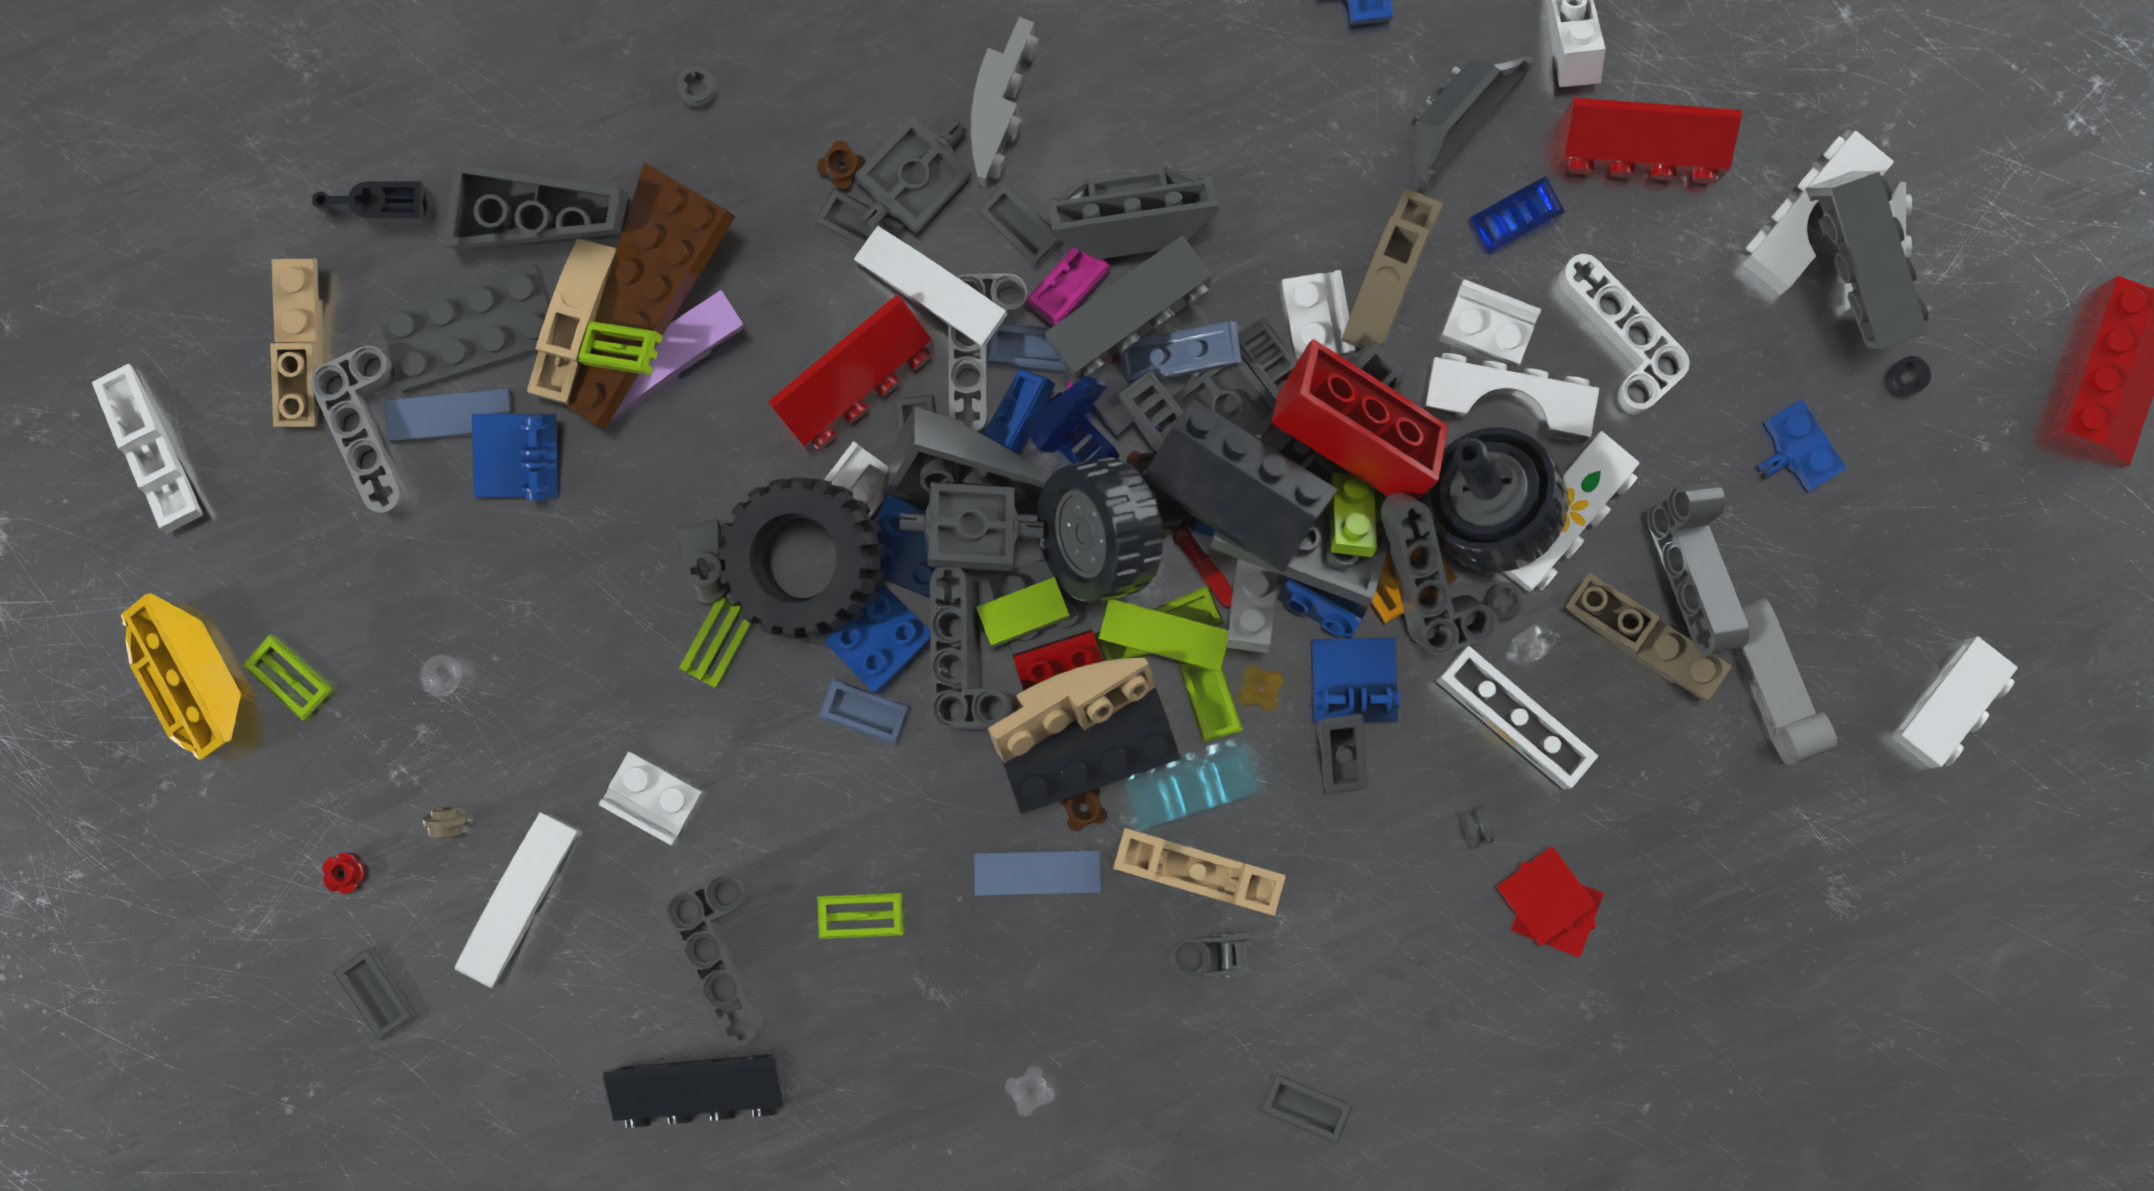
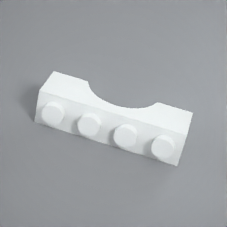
M1856 130L1846 140L1840 136L1837 137L1823 154L1828 159L1827 163L1820 171L1813 167L1797 185L1802 190V193L1794 202L1787 198L1771 216L1777 222L1768 233L1761 229L1745 248L1751 254L1742 264L1780 295L1792 286L1816 257L1808 239L1807 225L1810 213L1815 204L1819 203V200L1810 202L1805 188L1851 171H1880L1882 177L1894 163L1891 158Z
M1443 353L1441 358L1434 357L1430 363L1422 409L1430 414L1462 420L1470 408L1479 400L1492 395H1509L1524 401L1534 410L1539 418L1543 435L1583 443L1591 437L1599 388L1589 386V380L1574 376H1566L1564 381L1549 379L1548 372L1538 369H1524L1523 373L1507 371L1508 366L1506 364L1495 361H1483L1482 366L1466 363V357L1452 353Z

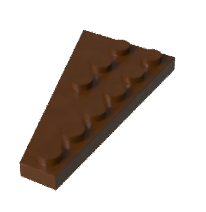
M644 162L595 322L651 330L663 336L734 220L735 215ZM596 334L594 340L642 347L643 341ZM597 350L590 351V354L632 361L638 360V357ZM581 364L568 407L594 425L605 430L639 374Z

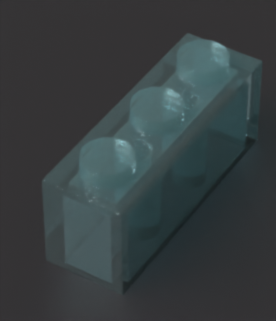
M1233 739L1209 746L1210 755L1195 759L1194 753L1189 752L1180 755V760L1171 762L1172 767L1156 772L1155 768L1131 776V780L1125 781L1124 786L1138 830L1140 831L1259 793L1260 789L1245 743L1235 746Z

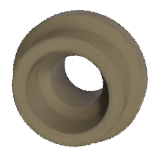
M453 806L432 808L431 814L422 818L423 826L427 827L428 836L437 838L460 835L462 833L461 825L466 822L465 815L456 813V807Z

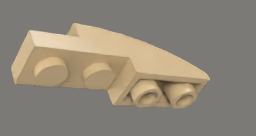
M577 238L557 283L535 348L538 354L526 391L529 394L569 405L582 364L577 361V357L588 322H595L617 251L616 248Z
M317 258L271 259L275 341L270 343L273 427H315L318 422L319 403L312 390L311 378L314 371L323 365V299H319Z
M1145 658L1099 662L1058 674L1015 695L1020 709L988 728L997 754L1006 763L1012 758L1026 753L1032 746L1048 736L1061 732L1068 724L1077 720L1084 731L1096 723L1104 722L1114 712L1132 701L1140 700L1150 690L1155 688L1149 663Z

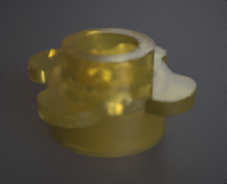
M1257 665L1246 667L1243 672L1245 677L1244 687L1238 692L1239 701L1243 705L1251 703L1260 705L1265 711L1274 710L1278 706L1276 698L1278 688L1284 683L1283 675L1279 671H1272L1270 673L1260 670ZM1258 684H1263L1265 686V690L1263 692H1259L1257 690Z

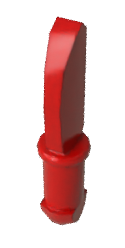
M1180 527L1174 530L1173 539L1175 544L1180 546L1192 562V567L1194 569L1198 568V572L1225 607H1230L1233 589L1225 575L1209 560L1210 555L1203 551L1189 529Z

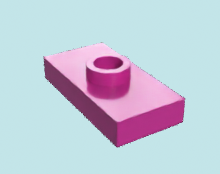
M1073 247L1027 297L1026 305L1049 324L1055 326L1074 312L1111 271V265L1103 259L1097 260Z

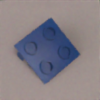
M472 414L473 497H526V500H543V497H558L556 414Z
M886 495L877 518L882 530L880 534H877L879 544L886 545L887 557H881L880 568L886 569L884 579L930 598L931 575L938 567L927 566L928 544L924 531H899L900 512L925 515L926 511Z
M884 584L876 590L878 595L873 604H866L863 608L865 614L857 621L847 623L845 629L833 633L824 641L875 694L881 688L885 690L887 688L885 685L898 671L902 673L904 671L903 667L908 662L911 664L913 662L912 658L925 645L928 647L931 645L929 642L931 640L930 629Z
M1396 638L1312 639L1314 723H1319L1320 719L1362 714L1363 722L1398 721L1400 693L1397 691Z

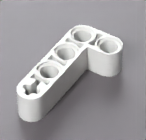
M1579 254L1569 260L1560 272V287L1573 303L1637 368L1616 389L1615 400L1619 409L1625 414L1640 415L1653 406L1684 377L1690 365L1689 356L1679 343L1598 259L1592 255ZM1586 271L1588 276L1585 280L1583 279L1579 283L1574 280L1573 277L1576 272ZM1599 284L1602 288L1591 299L1588 296L1589 292ZM1603 297L1614 299L1619 307L1618 314H1606L1600 307V299ZM1631 327H1639L1645 331L1648 339L1646 345H1637L1632 342L1629 337V329ZM1659 357H1669L1674 361L1676 365L1675 375H1666L1661 372L1658 367ZM1629 385H1639L1645 390V403H1635L1628 396Z

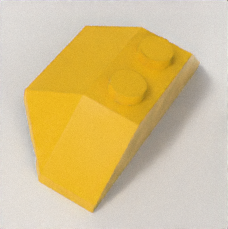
M152 593L145 594L121 614L122 623L126 626L125 641L129 665L168 738L183 749L194 753V756L199 760L206 759L231 740L241 692L203 622Z

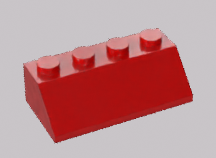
M1574 97L1561 117L1558 166L1569 167V172L1575 174H1590L1594 172V169L1610 170V175L1616 177H1632L1635 175V172L1651 173V178L1656 180L1676 179V175L1693 176L1692 181L1697 183H1715L1718 181V178L1722 179L1731 169L1742 119V110Z
M2116 276L2100 287L2049 438L2124 466H2130L2154 397V288L2121 276Z
M897 294L771 398L768 404L807 452L813 447L820 450L836 437L837 434L834 430L847 420L851 424L859 419L868 410L866 403L874 396L879 394L881 397H884L896 388L900 383L897 377L909 367L915 371L925 364L932 356L930 350L934 347L932 338Z
M1312 339L1278 393L1271 423L1279 427L1283 432L1292 435L1311 447L1318 454L1327 457L1346 469L1353 476L1373 486L1386 497L1394 493L1403 492L1418 500L1439 480L1448 425L1320 342Z

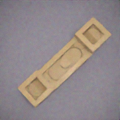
M1127 828L1123 830L1112 868L1275 916L1286 875Z

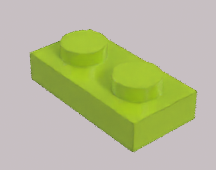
M1332 473L1328 484L1335 487L1337 491L1329 505L1331 552L1373 557L1377 549L1374 487L1353 475Z

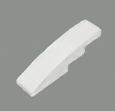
M879 226L875 228L854 258L857 263L917 305L924 307L983 348L1008 315L1006 310Z
M127 364L93 381V387L117 447L125 454L138 488L148 499L159 529L168 534L203 516L171 441L133 367Z
M541 812L539 813L476 924L455 965V970L490 988L494 987L534 920L535 911L556 878L557 869L577 838L576 830Z

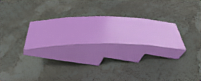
M722 290L669 324L663 334L661 344H657L654 349L658 352L656 360L650 359L649 366L653 367L651 376L643 374L637 376L611 420L678 379L679 376L677 374L711 354L710 349L745 328Z

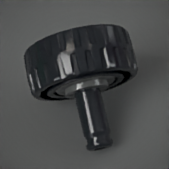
M1507 427L1482 428L1464 434L1451 442L1444 449L1438 482L1422 497V503L1429 508L1432 514L1437 540L1453 559H1457L1460 564L1481 572L1498 573L1512 571L1536 561V559L1550 549L1560 536L1569 510L1567 486L1550 452L1533 436Z
M1112 457L1086 460L1056 470L1048 478L1042 489L1037 513V521L1044 522L1043 538L1040 539V544L1053 577L1069 595L1077 600L1090 603L1121 598L1144 589L1158 571L1163 550V533L1180 527H1189L1195 520L1193 515L1168 499L1155 500L1148 484L1140 473L1128 463Z

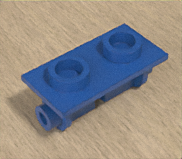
M1292 578L1288 579L1277 598L1279 601L1285 603L1294 613L1306 615L1322 624L1328 632L1334 635L1343 636L1347 639L1353 636L1363 620L1362 618L1368 609L1367 607L1332 594L1331 598L1324 595V590Z

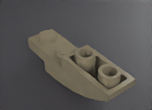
M1404 189L1371 261L1343 333L1342 342L1363 349L1373 341H1376L1384 348L1410 288L1413 275L1442 211L1443 202L1409 189Z
M1591 573L1587 574L1566 605L1567 610L1615 646L1673 684L1675 682L1708 704L1732 670V665L1716 655L1701 654L1692 640L1660 621V617Z

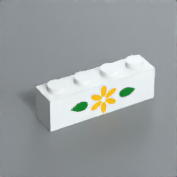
M1600 431L1562 474L1568 490L1569 510L1566 515L1565 526L1556 542L1536 561L1519 569L1502 573L1525 593H1529L1535 587L1542 591L1558 573L1553 568V565L1559 558L1564 555L1569 559L1582 545L1584 539L1579 535L1590 523L1595 528L1609 513L1611 508L1606 505L1608 500L1615 492L1622 496L1638 477L1632 472L1640 462L1603 431Z
M1470 646L1462 649L1436 680L1437 683L1563 790L1571 789L1599 757Z

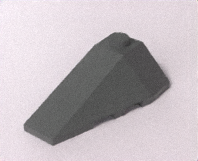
M914 407L898 434L882 489V497L889 495L910 505L927 508L929 505L931 482L1014 487V507L1016 512L1037 514L1042 489L1052 473L953 418Z

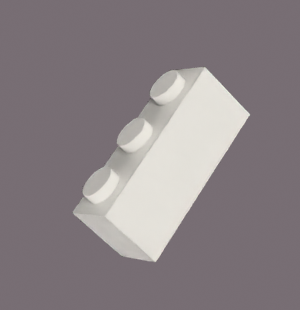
M1976 636L1966 639L1898 726L1891 738L1929 768L1942 767L1944 764L1947 766L1951 765L1964 749V746L1960 744L1969 731L1975 733L1989 717V713L1985 710L1994 698L1997 700L2002 699L2014 684L2011 676L2018 667L1980 637Z

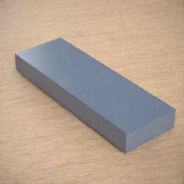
M1226 321L1143 338L1126 353H1119L1121 375L1131 384L1148 370H1151L1157 379L1160 380L1241 364L1237 322Z
M509 389L384 400L387 441L390 443L471 436L472 414H513L511 390Z
M1100 850L974 853L975 896L1101 893Z

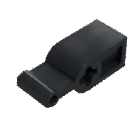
M366 181L355 185L349 192V196H328L324 192H317L312 196V205L322 214L333 217L337 213H354L365 224L373 227H429L430 190L421 181ZM372 197H375L378 200V204L371 205L368 212L364 205L371 204Z

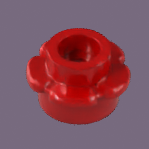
M339 853L337 857H329L322 866V873H324L322 882L325 888L331 892L339 891L343 895L349 894L357 888V885L363 878L361 864L349 853ZM340 870L345 871V876L343 878H340L338 876V872Z

